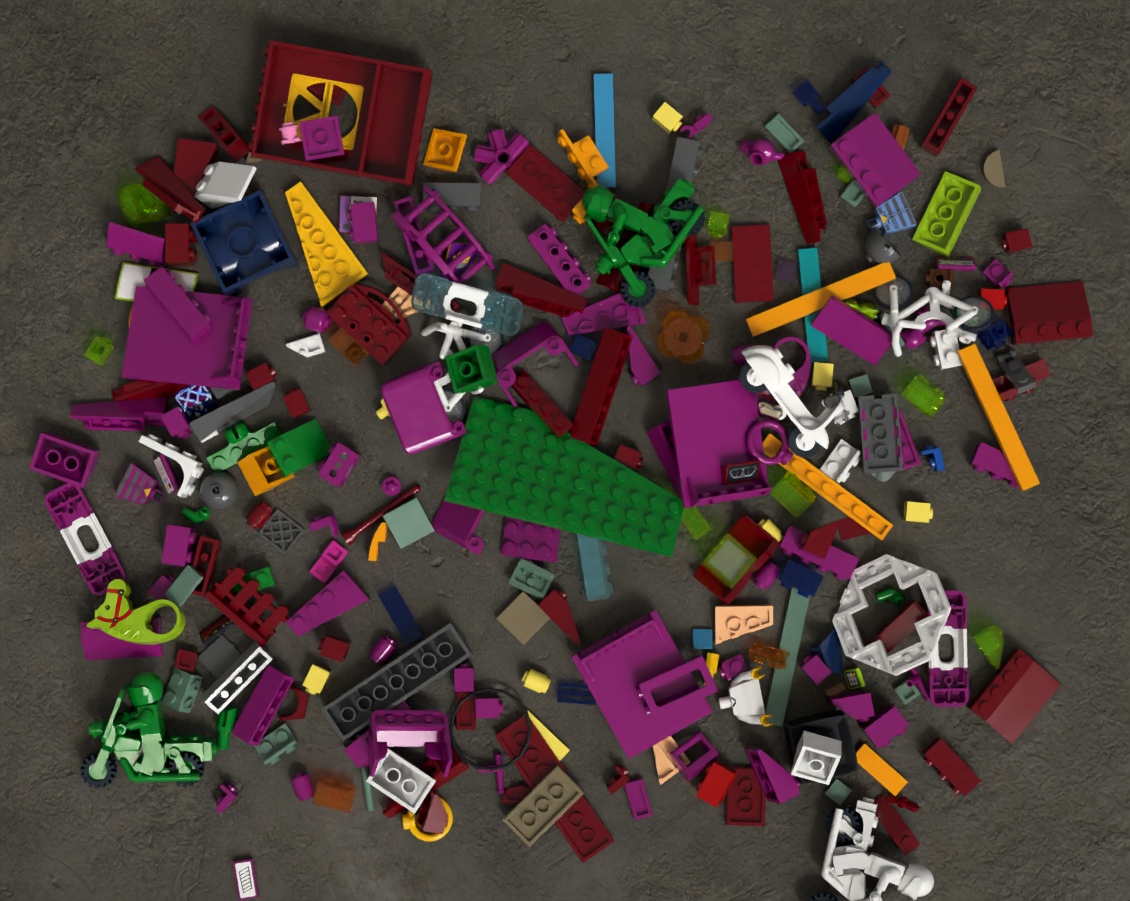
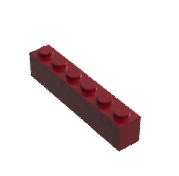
M605 327L604 332L600 336L598 350L594 355L593 366L588 373L587 384L582 391V399L576 410L573 428L570 429L571 438L587 444L598 445L633 336Z

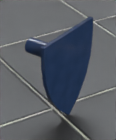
M833 627L819 645L810 647V652L812 654L821 653L825 665L834 673L842 675V648L836 629Z

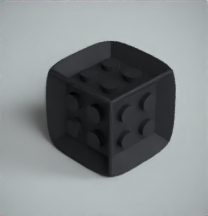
M842 710L808 715L783 724L792 766L799 740L803 731L842 741L841 758L832 779L858 771L852 734L845 713ZM796 776L800 784L816 783L815 781Z

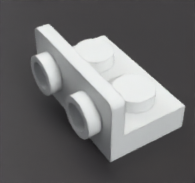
M946 330L932 332L930 344L931 347L935 348L936 355H933L935 366H938L939 370L962 366L957 351L960 350L957 337L947 335Z
M840 439L819 470L837 484L841 481L845 482L850 475L848 471L851 466L855 467L861 460L859 456L861 451L856 450Z

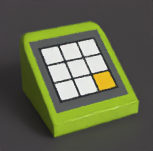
M854 667L844 671L849 689L865 686L860 668Z

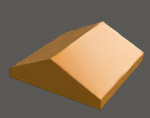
M433 128L423 165L442 171L457 172L467 135Z

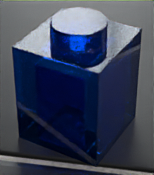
M577 334L570 352L590 362L591 358L594 359L595 352L598 350V343Z

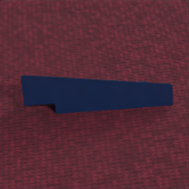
M881 60L877 65L870 68L826 107V111L830 115L817 125L816 129L830 144L836 140L891 74V70Z

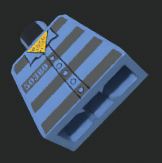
M903 192L898 193L875 208L874 213L876 217L867 221L871 231L881 228L884 235L911 229L917 225Z

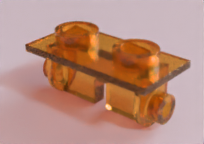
M753 642L748 650V658L752 662L765 665L767 659L769 660V667L779 670L786 668V660L790 653L782 649H775Z

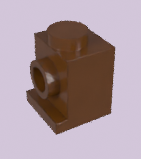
M929 269L924 275V285H927V289L936 287L942 290L943 281L947 280L951 282L950 290L953 289L954 269ZM938 275L942 277V282L936 280Z

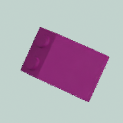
M744 748L767 801L782 804L801 794L798 789L800 788L798 780L765 752L758 748Z

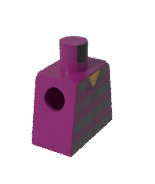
M130 463L114 496L142 505H148L150 499L160 503L165 493L156 489L159 483L156 478L138 465Z

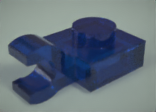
M808 80L793 91L792 94L804 108L810 105L817 115L823 111L824 106L816 99L820 94Z

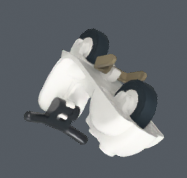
M756 345L742 350L746 362L740 368L739 381L742 387L752 393H761L768 389L777 400L778 405L761 401L759 407L762 414L779 418V420L784 419L787 414L796 426L790 431L788 436V445L791 451L797 456L806 458L816 455L821 446L828 449L829 439L825 427L832 419L834 424L839 423L841 425L849 419L848 415L850 414L849 410H845L846 406L843 404L842 398L845 396L840 382L837 379L832 381L835 390L831 394L827 393L823 396L822 405L825 409L818 417H814L788 383L794 379L793 373L795 371L789 363L785 365L782 361L783 355L778 348L773 349L767 345Z

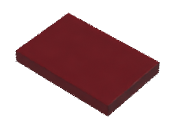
M730 767L738 773L726 795V825L765 826L766 796L753 767Z

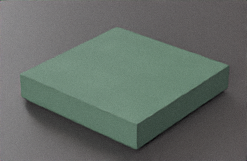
M417 497L383 514V518L401 549L435 531Z

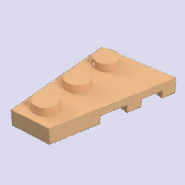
M772 604L715 605V644L773 625Z

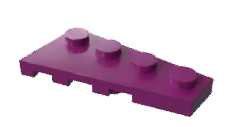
M621 293L584 308L583 313L576 311L569 317L561 318L569 336L604 331L605 327L617 329L628 327L629 325L647 324L641 308L629 306L623 301Z

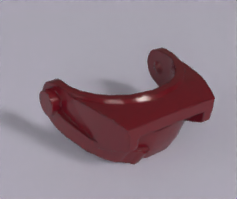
M292 684L289 689H292L297 695L298 707L291 716L279 715L282 721L306 717L305 713L310 695L294 687Z

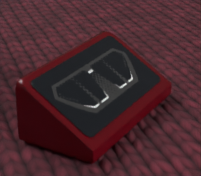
M760 460L720 466L723 485L758 480Z

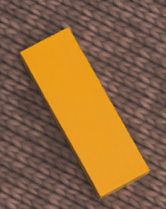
M865 743L856 751L857 763L894 796L908 783Z

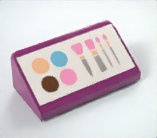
M164 454L159 455L154 459V464L167 493H175L180 490L181 485L168 457Z

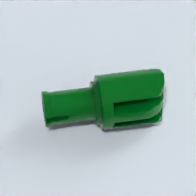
M225 707L217 714L215 727L219 731L217 749L228 750L230 733L234 729L237 717L236 708Z

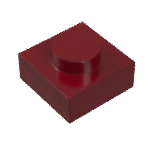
M179 649L174 668L194 672L199 653Z

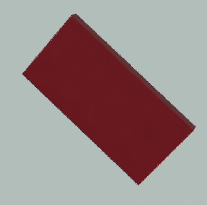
M531 144L505 172L508 177L562 223L572 213V209L579 203L585 192Z
M770 225L732 226L735 303L774 301Z

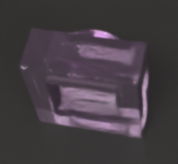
M778 260L774 280L794 283L797 264Z

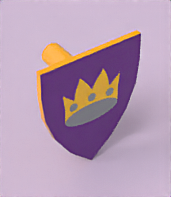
M452 242L446 247L448 251L445 263H450L470 243ZM475 251L455 268L453 273L456 277H460L472 266L477 256Z

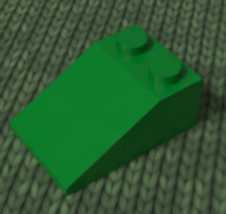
M314 419L267 442L265 447L282 478L285 479L327 457L331 445L317 420Z

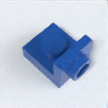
M935 445L923 447L924 451L919 452L921 456L931 453L932 457L929 458L931 469L934 468L935 472L945 470L941 448H935Z

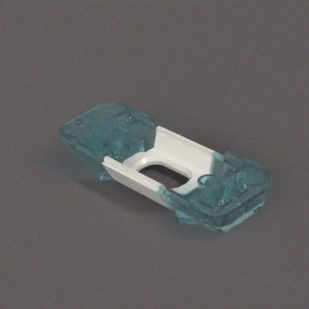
M427 273L420 274L415 279L411 304L419 312L507 336L515 335L520 329L523 304L517 298L477 289ZM456 297L474 302L477 307L475 315L468 316L454 312L450 307L451 300Z

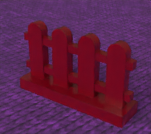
M237 566L234 570L230 567L227 570L229 575L221 583L218 580L204 597L263 647L270 637L276 633L274 628L281 621L285 623L289 619L286 616L289 613V608L285 604L279 605L278 608L274 606L272 602L275 596L272 592L268 591L262 595L257 591L260 587V582L257 579H251L247 582L243 578L245 569L242 566ZM239 583L243 588L235 595L230 590ZM253 595L258 601L250 608L245 603ZM268 608L273 613L264 621L260 615Z

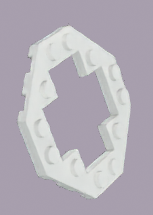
M886 554L854 569L847 589L845 588L840 600L841 604L837 614L835 613L832 622L846 656L897 676L932 659L950 614L951 606L937 573ZM894 574L902 590L919 583L931 616L914 623L921 639L920 642L888 656L882 640L864 647L852 614L868 607L863 588Z

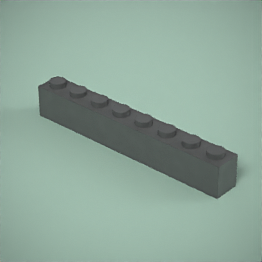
M677 137L666 190L668 188L672 189L678 179L682 181L686 179L691 182L692 177L697 176L698 166H695L696 158L700 159L702 147H699L700 141ZM678 202L673 204L670 209L673 210V207L677 205ZM670 222L667 223L670 231L676 237L678 235L677 232H674ZM676 254L666 268H649L648 275L654 281L655 291L668 293V289L673 288L675 278L671 277L673 270H677L679 260L675 259Z

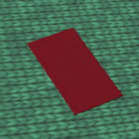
M850 517L838 520L840 522L838 531L841 541L870 533Z

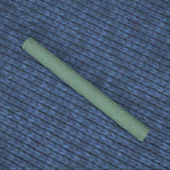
M363 734L356 735V739H358ZM361 766L367 812L374 811L371 784L366 782L370 776L368 766L365 768Z

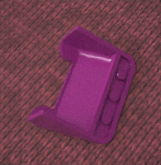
M439 361L417 366L385 382L381 387L382 397L403 450L410 455L467 433L461 421L449 422L434 384V381L442 377V368Z
M444 499L433 521L435 532L471 552L481 555L484 546L483 541L473 533L485 511L447 502Z

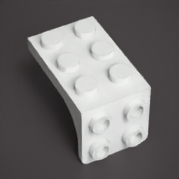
M148 434V436L142 435L139 440L140 443L176 460L181 465L184 480L177 496L186 498L188 495L191 496L195 489L193 484L196 478L199 479L204 471V468H202L203 463L197 461V456L189 452H179L180 448L171 443H161L163 439L153 434Z

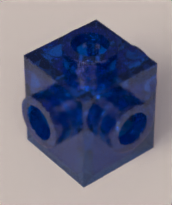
M1001 318L993 324L991 323L990 326L977 334V336L988 351L993 347L998 349L1006 343L1004 340L1013 333Z

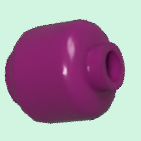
M312 306L305 310L302 321L308 330L323 333L327 328L331 327L333 319L327 314V309Z

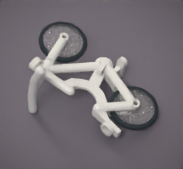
M895 275V280L873 288V297L876 303L882 308L890 310V315L884 313L882 325H888L891 328V344L897 357L902 355L899 343L902 328L925 329V322L927 320L938 319L946 324L947 335L959 337L962 343L969 344L971 341L975 342L977 334L965 332L961 328L968 331L984 330L993 322L995 315L991 303L982 297L967 296L958 300L949 296L951 282L947 280L943 281L942 291L936 287L928 288L925 296L899 313L898 310L906 307L912 301L914 295L913 287L907 279ZM929 302V312L917 316L915 321L903 320ZM939 304L953 310L954 320L947 314L940 312Z
M481 318L480 323L483 324L481 328L469 325L468 329L461 328L463 323L451 321L450 325L436 322L421 331L423 336H427L434 331L446 334L439 354L441 359L454 354L449 349L453 338L459 351L466 349L462 338H465L468 348L474 345L488 346L491 356L502 348L504 342L500 326L487 318ZM447 371L445 376L434 381L449 422L461 421L465 414V404L462 399L465 393L455 394L452 389L442 388V386L451 381L449 371ZM484 388L470 391V393H472L473 395L479 394L484 390Z

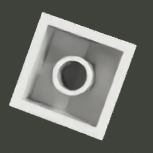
M803 731L797 745L791 775L829 785L841 758L842 741Z

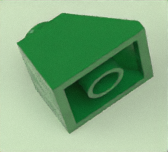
M474 345L445 357L455 394L483 389L498 383L488 346Z

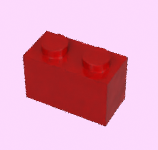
M715 761L713 764L710 763L705 771L707 776L704 781L701 780L696 788L698 790L696 796L710 805L718 807L738 772L719 761Z

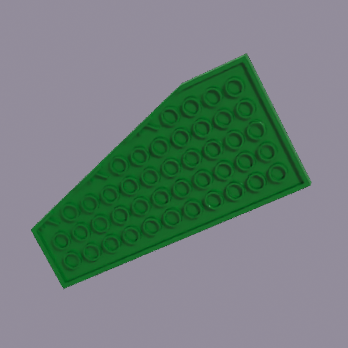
M474 396L465 426L467 433L463 434L445 495V501L649 552L673 556L684 510L680 498L589 444L571 438L568 432L557 438L543 421L529 409L514 408L513 405Z

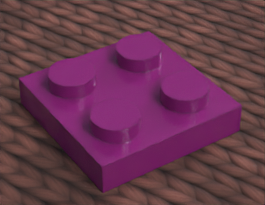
M338 116L299 122L306 161L345 155Z

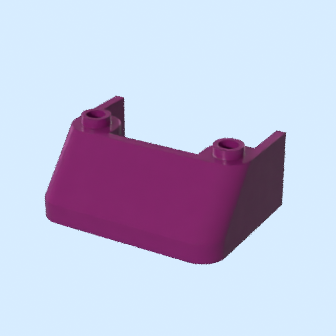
M548 322L539 323L491 356L498 384L514 408L518 407V405L507 390L516 380V374L511 367L543 346L551 355H559L565 352L575 369L579 367V364L562 338Z
M438 710L374 711L370 719L368 740L370 777H374L379 760L386 757L387 747H425V754L428 758L441 760L443 777H447L453 761L447 715Z

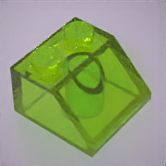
M142 183L127 185L116 192L127 228L146 226L170 217L167 204L142 186Z

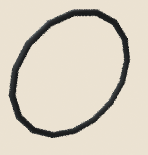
M488 687L473 691L459 701L451 715L449 733L453 748L463 761L477 769L494 771L509 767L522 757L529 745L532 727L528 711L517 697L505 690ZM487 691L503 693L515 700L525 713L528 725L526 743L519 755L507 764L495 767L477 765L465 758L456 746L453 734L454 718L462 703L475 694Z

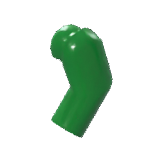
M893 588L875 594L878 603L888 599L900 606L905 601L903 594Z

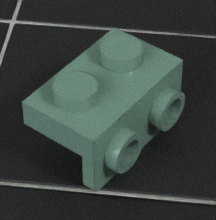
M520 558L508 584L543 600L555 575L548 568H540L534 565L533 561Z
M174 668L162 704L179 712L190 713L198 690L201 687L203 677Z

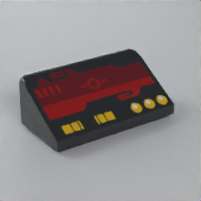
M225 614L199 633L203 645L210 644L233 627L235 623Z

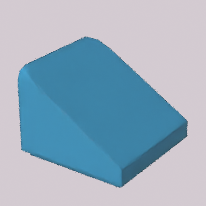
M693 629L692 648L712 649V629Z

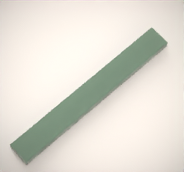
M798 572L794 573L764 714H772L773 717L767 718L768 723L781 727L783 726L814 579L812 575Z

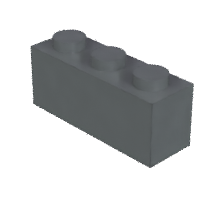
M423 183V187L426 185L430 190L435 189L441 196L440 200L452 212H456L458 209L476 212L477 209H481V183ZM423 189V200H424V199H425L426 197H428V196H427V194L425 193V191H424V189ZM431 203L427 207V211L436 212L439 211V208L434 203Z

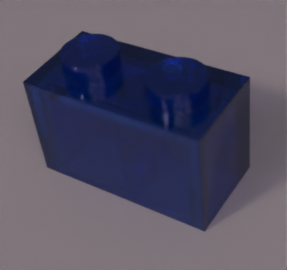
M787 559L777 580L781 581L780 586L789 590L793 587L799 590L797 594L808 599L809 595L814 597L824 576Z

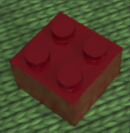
M165 223V262L172 267H195V262L198 261V251L195 250V243H198V238L190 224Z

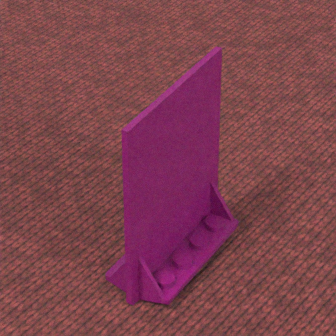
M136 286L121 377L239 390L248 331L251 329L249 324L253 299L187 291L186 296L189 299L193 298L199 305L197 309L201 314L205 312L211 320L209 322L211 330L192 343L147 287Z
M739 380L666 390L683 508L708 504L714 505V503L770 494L772 487L768 483L766 465L761 463L758 480L723 485L720 466L756 461L750 455L747 448V434L750 428L759 421L755 393L749 392L742 387ZM758 430L755 435L754 444L757 451L764 456L761 430Z
M656 610L611 633L600 641H595L593 645L572 656L576 667L628 759L713 712L706 699L702 698L656 720L653 719L652 715L648 717L644 708L647 703L644 698L640 699L636 690L639 687L637 682L684 661ZM691 672L652 689L651 695L655 704L662 706L700 688Z

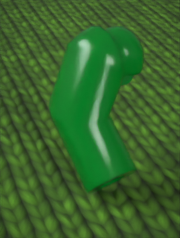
M185 507L181 515L194 523H199L210 517V510L207 507H202L197 511H192Z

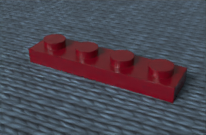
M524 370L516 375L515 383L511 387L557 438H560L573 428L571 421Z

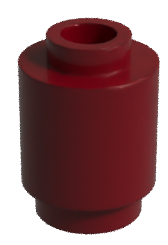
M260 501L259 504L256 503L245 517L248 519L246 523L254 530L257 527L261 529L271 517L273 509L263 501Z

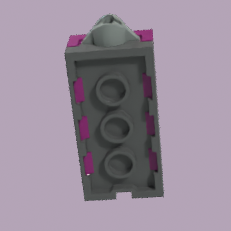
M897 393L883 394L880 396L881 399H874V395L858 396L863 474L871 473L878 481L885 482L896 471H903Z

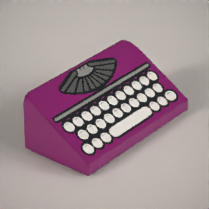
M936 256L935 269H954V271L973 272L977 269L973 257Z

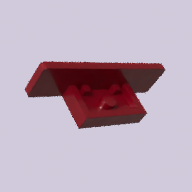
M694 234V236H688L684 241L686 244L684 259L687 265L685 273L687 282L686 299L689 305L697 306L699 305V286L716 285L715 247H697V234Z
M1039 359L1025 365L1035 380L1036 387L1038 386L1037 381L1050 376L1044 359ZM1005 374L992 379L1001 400L1011 401L1016 398L1015 395H1018ZM1032 388V389H1030V390H1028V391H1025V392H1023V394L1030 393V392H1032L1034 389Z

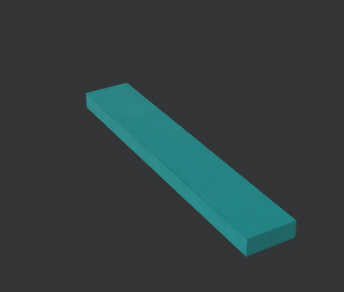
M817 248L798 249L802 296L821 289ZM820 310L804 316L806 343L810 351L811 363L828 362L826 335L811 326V322Z

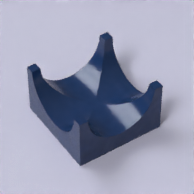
M261 190L199 219L197 223H190L224 294L227 296H236L242 288L268 274L299 265L279 228L267 197Z

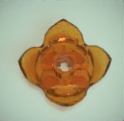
M669 310L663 318V330L657 338V350L669 358L675 357L685 363H697L704 354V342L710 335V322L702 316L690 317L684 311ZM683 332V334L686 333L688 335L686 342L679 341V333Z

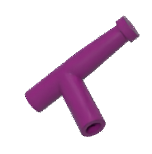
M916 667L908 670L912 677L906 681V685L912 687L916 684L924 696V700H929L930 695Z
M502 754L494 755V765L481 766L495 767L503 765ZM503 768L494 771L479 769V773L496 772L497 794L505 793Z

